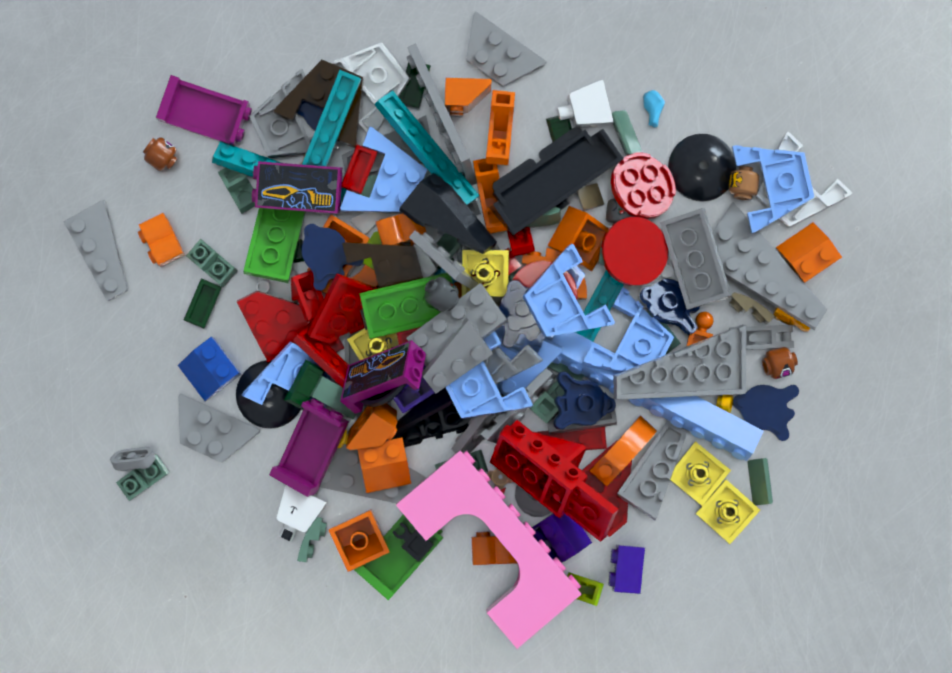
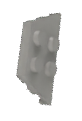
M475 11L466 61L502 87H505L514 80L522 78L529 72L546 64L547 61Z
M183 394L178 396L180 444L221 463L260 432L258 428Z

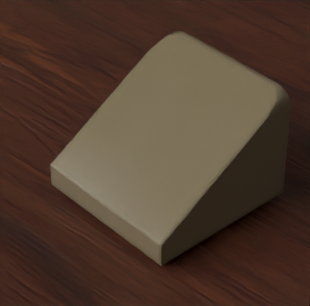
M597 183L584 186L576 191L582 211L605 205Z

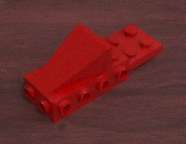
M518 420L511 425L507 424L499 434L500 436L494 447L490 463L558 518L566 514L600 542L605 539L618 509L585 483L588 475L578 467L587 447L575 442L532 432Z

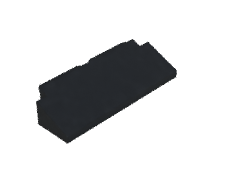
M574 127L539 152V158L541 159L539 162L536 163L533 159H528L495 181L492 185L494 191L492 195L496 198L497 202L489 208L513 236L624 158L604 129L590 137L586 129L582 131L579 127Z

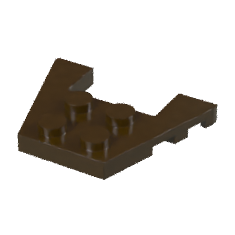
M321 59L274 109V114L293 122L303 101L324 109L339 70L361 78V82L337 141L355 148L364 79L360 75Z
M342 243L347 264L371 258L379 288L423 278L415 246ZM360 309L364 327L367 330L363 309Z

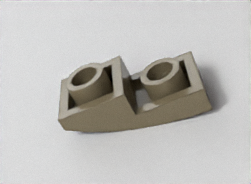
M736 292L729 296L732 300L729 302L730 305L738 313L740 311L746 313L751 308L753 310L751 313L759 323L764 322L765 324H768L775 318L768 309L750 297Z

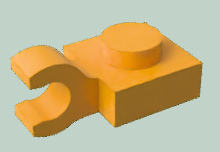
M775 308L773 312L775 319L788 325H795L804 332L810 330L808 326L779 308Z

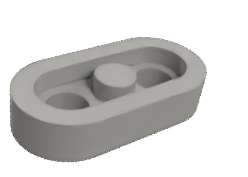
M150 447L124 449L113 454L110 461L113 468L118 471L138 468L146 469L153 464L155 455Z

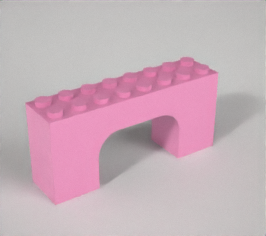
M459 450L397 502L396 506L426 541L451 519L462 514L477 516L489 527L517 561L519 573L515 584L486 609V612L518 649L581 595L578 590L581 588V585L572 575L567 577L564 574L565 566L557 557L552 559L548 555L551 550L542 539L537 542L533 537L536 534L527 521L524 524L521 523L518 519L521 514L512 504L509 506L505 504L503 499L506 497L497 486L492 488L488 484V481L491 479L482 468L478 471L472 465L476 461L467 450L464 453Z

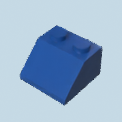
M212 336L195 348L178 364V367L205 402L241 375L240 371Z

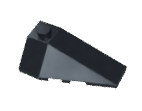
M434 173L419 182L399 209L400 212L416 224L423 227L425 224L438 229V234L442 236L445 233L457 238L458 243L481 254L490 250L497 243L453 187Z
M445 387L413 407L400 418L396 425L397 432L392 439L403 438L404 447L420 444L426 438L435 436L436 439L443 438V434L456 431V434H459L467 429L472 417L464 419L460 417Z

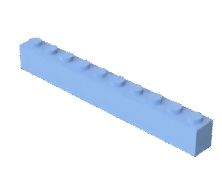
M575 332L553 336L551 342L564 347L563 351L552 361L553 363L564 364L572 373L583 374L590 381L608 388L614 394L613 375L621 372L582 364L592 344L613 355L615 354L614 352ZM698 396L629 399L633 405L642 406L650 410L654 416L669 420L672 425L690 431L693 436L711 442L714 447L732 453V456L739 460L747 461L751 457L763 433V430Z

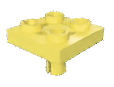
M462 250V266L465 267V272L477 281L478 284L488 282L483 284V286L488 285L485 289L490 296L504 297L507 292L509 278V251L488 250L481 254L475 250ZM486 258V259L489 260L488 265H487V264H483V263H487V260H484V261H483V259ZM496 270L500 271V276H498V277H497V275L499 274L498 272H496V273H495V276H494V271H496ZM462 284L463 296L471 289Z
M365 328L347 339L359 360L370 357L366 355V352L370 355L371 351V356L399 345L396 333L370 339Z
M695 441L675 465L670 481L703 506L731 470ZM688 463H691V465H688V468L692 467L691 470L686 468ZM690 479H692V480L694 481V482L690 481V484H693V486H690V485L688 484V481H689Z
M725 479L695 514L728 544H731L759 513L760 509ZM717 501H721V502H718V504H717V505H721L720 507H717V506H716V502H717ZM718 517H721V518L723 519V520H721V519L718 520L719 522H722L721 524H719V523L717 522V518H718Z

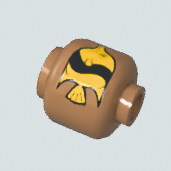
M739 166V170L731 172L729 192L734 195L735 199L752 200V197L758 194L759 174L753 172L752 167Z

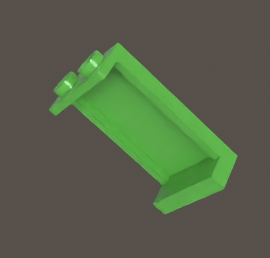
M403 514L384 535L390 553L355 568L354 571L389 600L443 539L440 535L443 532L441 529L428 539L434 546L418 562L402 548L406 541L395 537L393 531L398 535L404 534L405 529L400 523L405 524L411 534L415 532V527Z

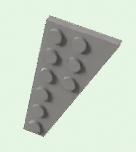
M416 43L408 46L410 55L407 56V60L411 69L416 68L418 72L415 77L420 88L424 87L427 92L424 94L429 107L433 106L435 110L433 116L436 120V125L440 134L444 137L449 153L452 154L455 166L459 173H463L471 186L477 184L470 158Z
M732 202L713 232L725 276L815 330L826 313L827 308L759 231L751 234L748 218Z
M742 324L613 375L614 399L746 394V325Z
M344 444L343 447L337 448L320 487L397 503L425 480L426 477L409 468L412 484L366 493L358 450H349L346 448L347 444Z

